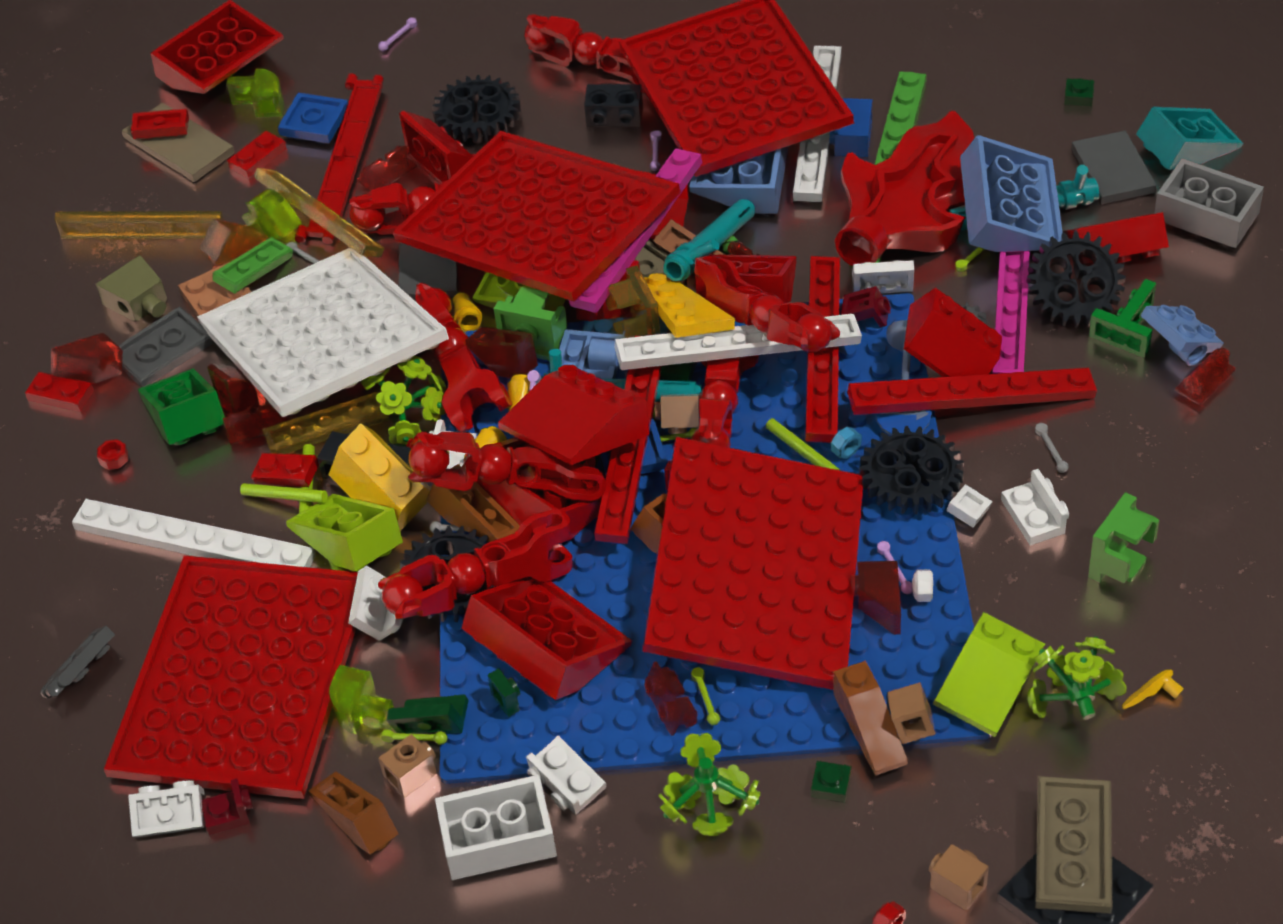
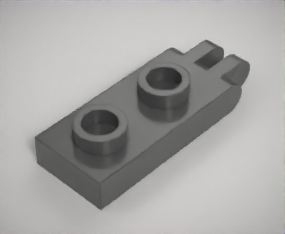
M107 626L93 630L41 688L42 697L48 699L57 696L71 682L77 683L89 671L86 666L93 658L98 660L109 650L110 645L108 642L115 634Z

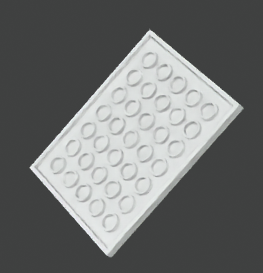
M354 246L197 317L199 323L212 340L282 417L294 415L300 412L302 408L314 402L324 401L335 392L351 388L369 376L379 375L386 368L397 363L409 361L414 355L424 350L434 349L441 342L449 339L447 330L442 324Z

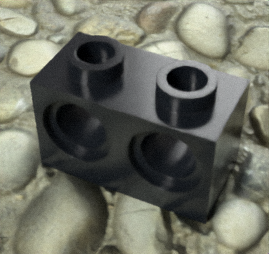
M587 84L584 102L586 127H641L643 110L641 84Z

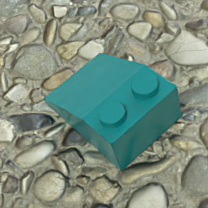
M1152 107L1136 133L1144 142V147L1153 152L1160 160V164L1168 170H1174L1181 159L1203 164L1239 149L1243 145V142L1211 109Z

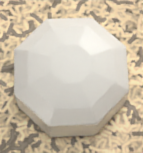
M917 569L913 575L912 592L917 602H931L933 600V572L930 569Z

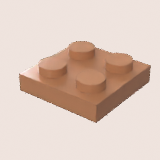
M226 264L178 285L180 294L197 317L252 291L246 286L238 292L232 293L212 281L213 272Z

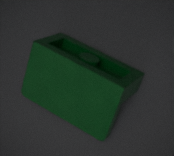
M466 695L408 699L405 701L404 707L389 708L386 721L396 733L436 734L439 731L446 734L462 733L469 700Z

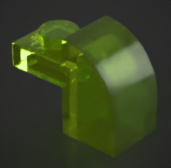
M256 69L255 76L228 77L227 87L232 105L253 104L256 118L279 117L283 115L284 99L279 79L274 73L264 69Z
M270 188L245 203L249 211L241 216L247 226L258 223L268 239L270 237L276 240L282 239L302 225V222L287 200L277 191Z
M339 665L330 684L329 693L336 719L342 728L353 734L357 733L361 724H365L373 729L384 728L393 730L386 721L389 708H394L393 701L374 696L376 690L370 671Z

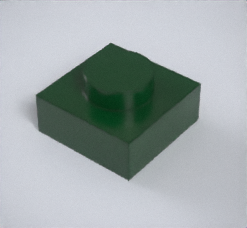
M1067 78L1064 105L1092 106L1094 80Z
M697 362L662 366L659 380L690 381Z
M499 668L487 674L491 695L505 714L510 717L519 712L520 708L517 697L521 693L513 678L507 679Z
M817 761L811 786V798L846 803L852 766Z

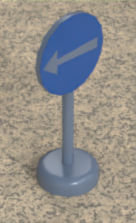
M908 320L893 322L886 331L888 343L893 348L903 351L901 380L909 379L911 354L904 350ZM931 410L876 413L875 415L881 429L892 436V428H896L899 433H904L905 426H908L911 432H916V429L921 426L923 432L929 426L932 412Z

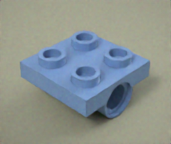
M1146 306L1140 315L1169 341V348L1189 366L1199 363L1207 352L1218 353L1224 343L1215 335L1216 331L1212 327L1201 323L1195 317V312L1186 306Z
M565 329L559 348L562 355V366L575 365L578 369L592 373L598 378L615 379L619 367L614 348L615 339L624 338V335Z

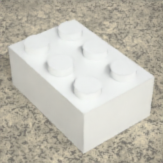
M539 775L435 798L452 880L557 856Z

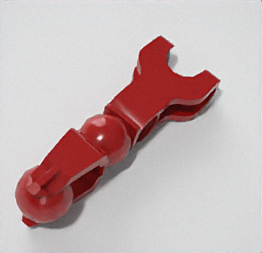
M535 14L528 15L526 18L529 24L525 28L524 38L528 49L541 54L545 59L565 67L569 66L575 59L583 65L594 66L597 64V69H603L607 73L629 79L632 84H640L620 50L619 40L622 39H610L609 36H606L603 40L595 32L582 33V28L574 19L557 16L544 17ZM557 38L563 40L564 43L556 42Z
M446 181L440 185L438 183L434 184L435 190L430 187L419 186L407 194V189H403L401 184L393 183L372 189L368 194L352 197L349 199L351 204L350 219L355 228H357V234H393V231ZM398 207L399 209L385 214L384 208Z
M715 255L695 258L694 273L700 276L706 285L707 294L704 299L734 317L736 322L744 323L748 326L754 325L760 332L767 333V340L795 345L805 352L816 353L829 345L830 340L839 338L840 330L830 320L824 318V315L802 302L784 303L778 296L769 295V293L763 292L762 289L743 281L732 261Z
M423 282L416 285L415 301L446 328L449 336L448 340L441 342L438 347L433 349V353L440 361L449 383L442 398V406L458 432H467L473 428L472 415L476 408L485 403H494L502 412L513 405L507 389L500 383L493 371L480 369L473 353L470 351L468 336L450 313L452 305L449 295L442 289L431 287Z
M759 355L700 361L707 369L705 386L699 396L700 425L695 430L691 440L730 448L732 414L738 405L737 393L741 374L758 363Z
M427 432L417 433L416 436L419 441L413 444L409 452V465L413 472L408 478L414 483L433 482L436 487L467 491L471 489L473 483H477L478 479L489 485L500 484L506 480L508 485L516 483L520 487L550 490L568 499L586 501L599 499L606 489V481L599 469L594 468L595 457L586 459L583 465L580 463L570 465L539 448L519 447L513 450V447H508L506 450L503 446L497 444H488L480 448L478 443L475 442L473 435L467 432H440L438 435ZM449 451L468 454L464 458L462 468L447 469L450 460ZM523 465H529L524 470H518ZM582 480L597 481L596 485L590 489H585L581 486Z
M547 510L527 518L515 533L491 541L480 549L475 548L474 555L470 553L457 554L447 564L444 559L440 560L436 555L423 557L402 567L400 572L385 577L378 582V587L382 589L381 597L386 609L395 614L396 619L409 618L415 615L424 617L452 610L454 608V600H457L456 593L461 595L473 594L483 584L486 588H490L491 585L498 586L525 577H533L535 580L547 582L566 575L572 570L573 558L564 546L556 543L569 536L571 529L570 518L562 510ZM551 524H559V525H555V526L548 527V526L551 525ZM436 584V586L430 589L423 590L422 586Z

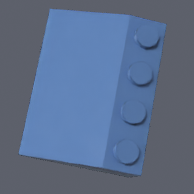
M977 135L960 156L969 244L994 252L1038 251L1041 244L1050 247L1049 241L1052 236L1060 242L1063 232L1053 159Z
M783 147L697 177L693 175L689 190L694 194L730 207L740 199L750 200L754 204L755 213L778 214L788 147Z

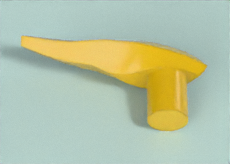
M1164 670L1135 691L1122 704V709L1138 704L1146 697L1155 695L1162 688L1176 699L1184 688L1171 678L1173 670Z

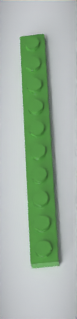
M899 71L875 165L890 158L903 135L908 129L915 126L926 85V74ZM881 255L880 258L876 261V263H880V262H881L882 255Z

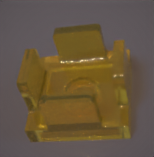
M638 266L627 268L626 280L609 285L610 295L606 299V306L610 311L630 306V312L633 317L615 322L613 329L616 334L624 335V338L660 334L658 304Z

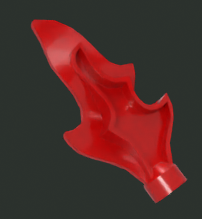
M956 111L948 112L944 118L936 123L914 126L908 129L891 157L876 165L860 159L853 152L847 154L840 175L851 210L848 222L835 238L836 250L847 264L853 266V264H863L865 262L876 263L886 249H906L932 253L947 250L957 241L966 217L947 211L965 205L960 156L975 137L973 130Z

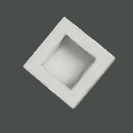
M965 484L951 500L946 511L974 528L989 510L992 501Z

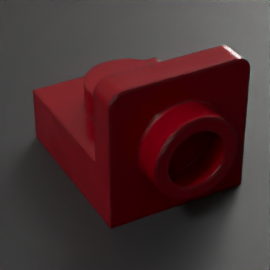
M877 286L844 295L841 315L854 314L856 321L873 317L880 328L887 326L891 307L887 297H883Z
M237 778L230 780L233 791L202 799V811L209 836L250 824L247 810L253 809L248 788L241 790Z

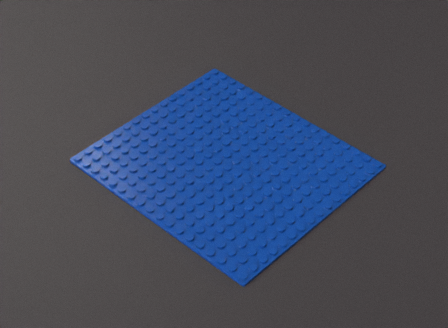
M910 293L883 295V297H887L891 307L887 326L880 328L873 317L857 321L862 334L861 343L839 346L838 432L845 427H851L862 435L861 446L854 455L847 459L839 458L831 451V443L805 441L807 352L803 350L759 355L758 363L741 374L737 393L738 405L732 414L730 448L813 465L766 429V423L771 418H774L838 467L840 471L859 474L860 457L864 456V448H871L872 439L880 441L882 432L888 436L891 435L881 429L876 421L875 414H853L847 393L849 383L901 380L903 351L893 348L888 343L886 331L893 322L908 320L910 304L914 302L913 295ZM839 299V315H841L843 299ZM659 315L567 322V330L622 334L624 338L672 333ZM735 321V326L746 325ZM497 329L465 332L470 341V351L473 353L480 369L493 371L506 389L507 383L511 381V377L514 375H528L531 370L538 371L541 376L544 373H550V361L501 351ZM911 355L909 379L928 378L926 365ZM697 362L690 381H695L696 385H702L703 389L707 367L701 362ZM619 365L615 379H626L628 370H621ZM441 366V378L445 380L447 389L449 383ZM494 403L480 405L473 412V428L467 431V433H475L478 436L483 428L490 426L498 428V422L509 412V408L500 412ZM931 410L932 416L929 426L922 433L927 434L933 429L934 437L937 438L939 433L935 411ZM447 414L441 415L446 431L458 432ZM655 421L659 436L672 434L668 433V428H661V421ZM501 430L505 434L507 440L515 437ZM675 440L661 442L667 463L669 460L672 461ZM599 459L597 467L594 468L599 469L604 476V472ZM664 469L641 474L631 527L644 506L661 494H667ZM863 489L848 666L863 661L867 662L881 689L890 715L887 692L921 682L931 708L936 735L905 743L902 746L989 739L991 737L990 734L933 705L974 629L954 515L946 511L951 501L943 499L942 508L931 504V512L929 513L924 507H919V512L916 515L912 508H907L906 512L901 514L900 506H896L893 510L889 511L888 502L877 505V496L869 498L868 489ZM440 515V523H441V524L453 525V524L448 523V522ZM598 516L572 539L560 543L571 553L573 567L566 575L550 581L630 638L632 643L627 650L579 691L557 700L553 699L461 629L465 617L464 614L459 615L458 622L454 621L452 615H448L444 622H441L440 618V697L466 695L469 700L462 733L447 734L446 743L440 745V778L444 784L530 777L527 773L529 767L526 756L531 752L536 756L557 736L595 772L688 764L687 759L681 755L680 750L685 746V738L690 734L701 736L703 733H710L713 740L720 742L721 751L714 756V762L862 750L834 697V690L642 652L657 554L652 552L631 529L627 544L595 541V528ZM886 541L890 544V553L907 581L912 583L913 575L917 569H930L933 572V600L931 602H917L913 592L905 594L901 591V583L885 556L880 555L877 551L879 542ZM696 667L704 670V683L714 711L720 715V722L717 725H711L707 722L708 712L699 686L691 678V671ZM498 668L507 679L513 678L521 693L517 697L520 711L510 717L505 714L490 691L487 674Z

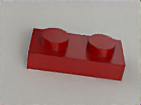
M187 109L133 113L132 137L133 139H149L187 135L188 111Z
M266 130L227 160L229 168L249 179L287 149L286 142Z
M38 372L26 390L25 395L27 400L31 402L81 412L93 394L94 389L89 382Z
M262 453L251 475V479L258 485L309 487L319 466L318 460L315 455Z

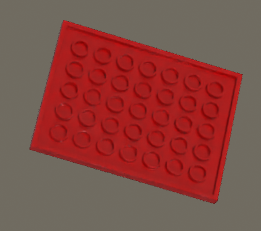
M742 0L619 40L620 50L678 149L701 154L702 164L694 174L695 177L854 124L852 112L775 0Z
M500 131L393 231V235L397 242L575 302L681 193L679 183Z
M676 437L642 652L834 690V671L848 667L863 476Z
M183 556L104 767L106 776L165 784L191 780L194 781V785H199L202 788L233 791L230 780L237 778L241 790L248 788L249 793L304 799L357 629L350 625L348 621L358 572Z

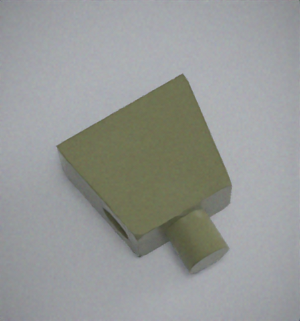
M140 255L96 283L102 304L132 321H139L149 313L154 317H160L166 310L165 302L167 296L163 283Z

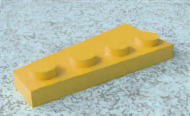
M653 273L649 277L639 278V290L675 338L735 329L734 317L680 282L670 280L665 274Z

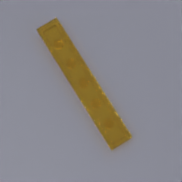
M257 167L254 174L255 179L357 253L370 257L382 256L384 247L276 170Z
M222 211L56 212L54 218L61 239L226 238L227 234Z

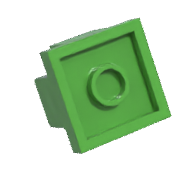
M521 287L515 298L507 296L505 302L498 300L494 307L500 350L550 361L549 351L560 348V341L565 329H567L565 307L558 306L556 312L543 310L549 299L548 293L526 287Z
M1125 492L1093 535L1089 578L1100 583L1104 576L1107 575L1122 583L1126 581L1132 582L1145 565L1146 556L1126 546L1129 542L1137 545L1141 539L1154 543L1157 538L1159 519L1137 509V497Z

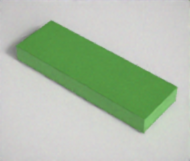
M270 237L214 271L212 281L232 293H236L291 259L293 249Z

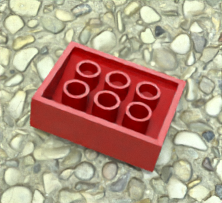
M228 0L150 54L155 76L173 89L205 94L284 38L281 33L232 0Z
M563 365L558 368V371L545 375L498 422V428L570 465H574L648 436L647 401L631 391L615 386L612 382H607L592 373L580 370L575 365Z
M517 437L495 443L503 446L506 450L508 447H513V450L519 447L537 448ZM523 465L518 470H524L529 465ZM479 479L477 480V483L520 526L527 518L537 513L551 509H559L565 512L570 518V534L566 539L556 544L572 539L599 514L602 496L593 501L573 500L560 496L550 490L524 488L516 483L508 485L506 480L494 485L483 483ZM582 480L581 486L585 489H590L596 485L597 481ZM551 524V525H549L548 527L555 526V525H559V524Z
M533 577L521 578L471 595L461 628L471 635L475 641L484 645L496 654L500 660L505 661L517 670L521 676L530 680L542 689L546 695L555 700L579 691L627 650L632 643L630 638L553 582L538 581Z

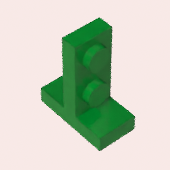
M1145 279L1138 289L1134 288L1129 296L1128 304L1125 308L1121 307L1116 315L1096 308L1091 315L1089 337L1145 358L1150 351L1153 329L1140 325L1143 320L1140 315L1146 306L1154 304L1156 282Z

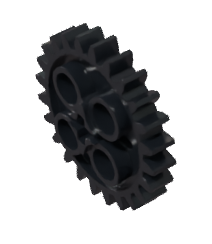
M477 75L475 80H471L467 76L466 82L462 83L457 79L456 86L447 84V91L440 90V97H435V104L432 105L435 124L443 127L448 135L452 134L454 140L461 136L463 142H466L468 138H473L474 143L478 141L479 137L488 141L489 135L494 137L499 131L508 132L507 126L514 127V120H519V113L521 112L519 93H516V88L510 87L508 81L501 84V78L491 81V75H488L485 80H481L480 75ZM478 94V97H479V100H478V103H477V106H478V108H477V110H478V122L475 123V116H476L475 97H476V95Z
M1074 231L1072 239H1068L1065 232H1063L1060 242L1052 236L1049 241L1050 247L1041 244L1039 249L1041 254H1033L1032 260L1035 263L1029 264L1028 271L1032 274L1027 275L1026 283L1034 285L1029 287L1028 294H1037L1033 300V305L1043 304L1040 312L1042 315L1048 311L1052 312L1050 321L1053 322L1059 316L1062 317V326H1065L1069 319L1073 320L1075 327H1078L1082 319L1087 326H1090L1091 315L1096 308L1112 314V305H1119L1121 299L1117 295H1123L1125 287L1119 284L1125 283L1126 275L1118 273L1123 271L1124 264H1115L1119 258V253L1109 254L1111 244L1104 247L1100 246L1102 237L1099 236L1092 242L1090 241L1089 232L1086 233L1084 239H1079L1078 232ZM1068 255L1072 256L1074 262L1073 268L1076 279H1081L1079 290L1082 294L1083 299L1085 300V303L1080 302L1078 296L1079 290L1077 287V281L1075 279H1071L1073 268L1070 264L1069 259L1067 258ZM1087 257L1090 258L1094 264L1091 266H1084L1080 263L1079 259ZM1060 265L1065 271L1057 274L1051 271L1050 266ZM1097 285L1102 289V292L1094 294L1087 287ZM1067 292L1072 295L1073 299L1063 301L1059 298L1058 294Z
M905 426L904 433H899L896 428H892V436L882 432L880 441L872 439L871 448H864V456L860 457L859 474L863 476V489H868L869 498L877 496V505L888 502L889 511L893 510L896 506H900L901 514H904L907 508H912L916 515L919 512V507H924L929 513L931 512V504L942 508L943 499L951 501L953 499V492L958 493L960 491V483H963L964 461L961 460V452L954 451V442L945 444L946 436L944 434L935 438L933 429L927 434H923L921 426L916 429V432H911L910 428Z
M449 525L446 528V533L443 534L437 528H434L433 537L422 533V543L414 540L411 542L412 550L404 551L405 560L400 561V570L402 567L428 555H436L440 560L444 559L446 564L457 554L470 553L474 555L475 548L480 549L488 543V536L484 535L477 539L476 529H473L468 535L464 534V526H460L458 532L453 533ZM431 584L422 587L425 591L436 586V584ZM483 584L482 587L473 594L491 589L496 586L491 585L490 588H486ZM456 593L457 600H454V608L440 613L441 622H444L448 615H452L454 621L458 622L459 615L466 614L470 596L473 594L461 595ZM435 614L428 615V618L431 619Z

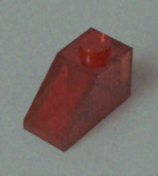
M481 327L465 340L467 347L497 376L511 379L512 376L518 374L528 375L531 370L538 366L532 333Z
M104 332L51 349V374L56 377L97 383L122 374L123 350Z
M210 364L207 367L222 410L238 422L266 402L265 397L238 367L220 364Z
M898 561L857 562V575H851L852 595H858L859 609L892 634H901Z

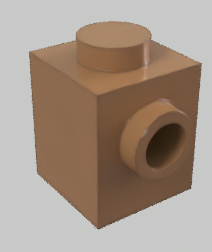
M699 394L661 395V402H655V421H661V428H668V433L672 434L687 433V428L699 427Z
M921 682L887 692L892 721L902 744L936 735L931 708Z
M412 734L378 758L383 777L404 798L437 774L434 764L436 755L433 749L425 741L420 743Z
M951 844L944 854L938 853L929 866V872H931L930 888L967 911L987 886L989 866L979 861L972 852L961 850Z

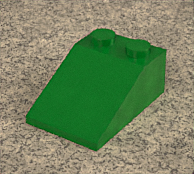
M194 368L138 389L139 395L159 432L169 445L187 443L191 440L192 436L200 433H213L220 428L219 426L227 424L216 390Z

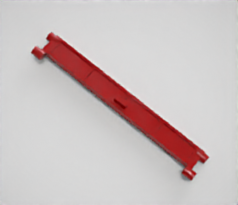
M348 74L345 88L352 90L309 226H298L295 234L296 242L304 243L307 237L322 238L324 244L330 245L333 243L384 81L381 75H375L373 80H358L357 75Z

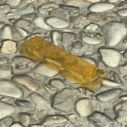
M379 391L262 429L270 453L287 454L302 449L305 444L315 445L327 441L332 431L348 434L353 432L360 423L369 427L388 421L389 415H384L381 412V403H378L376 400V395Z

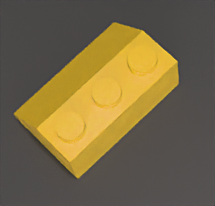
M362 423L339 446L329 472V476L351 498L394 508L400 531L428 503L426 499L431 490L425 482L414 483L409 480L408 476L413 472L412 469L375 431Z

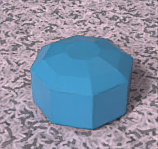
M843 428L832 439L831 451L839 458L847 459L851 457L861 446L862 435L854 428Z

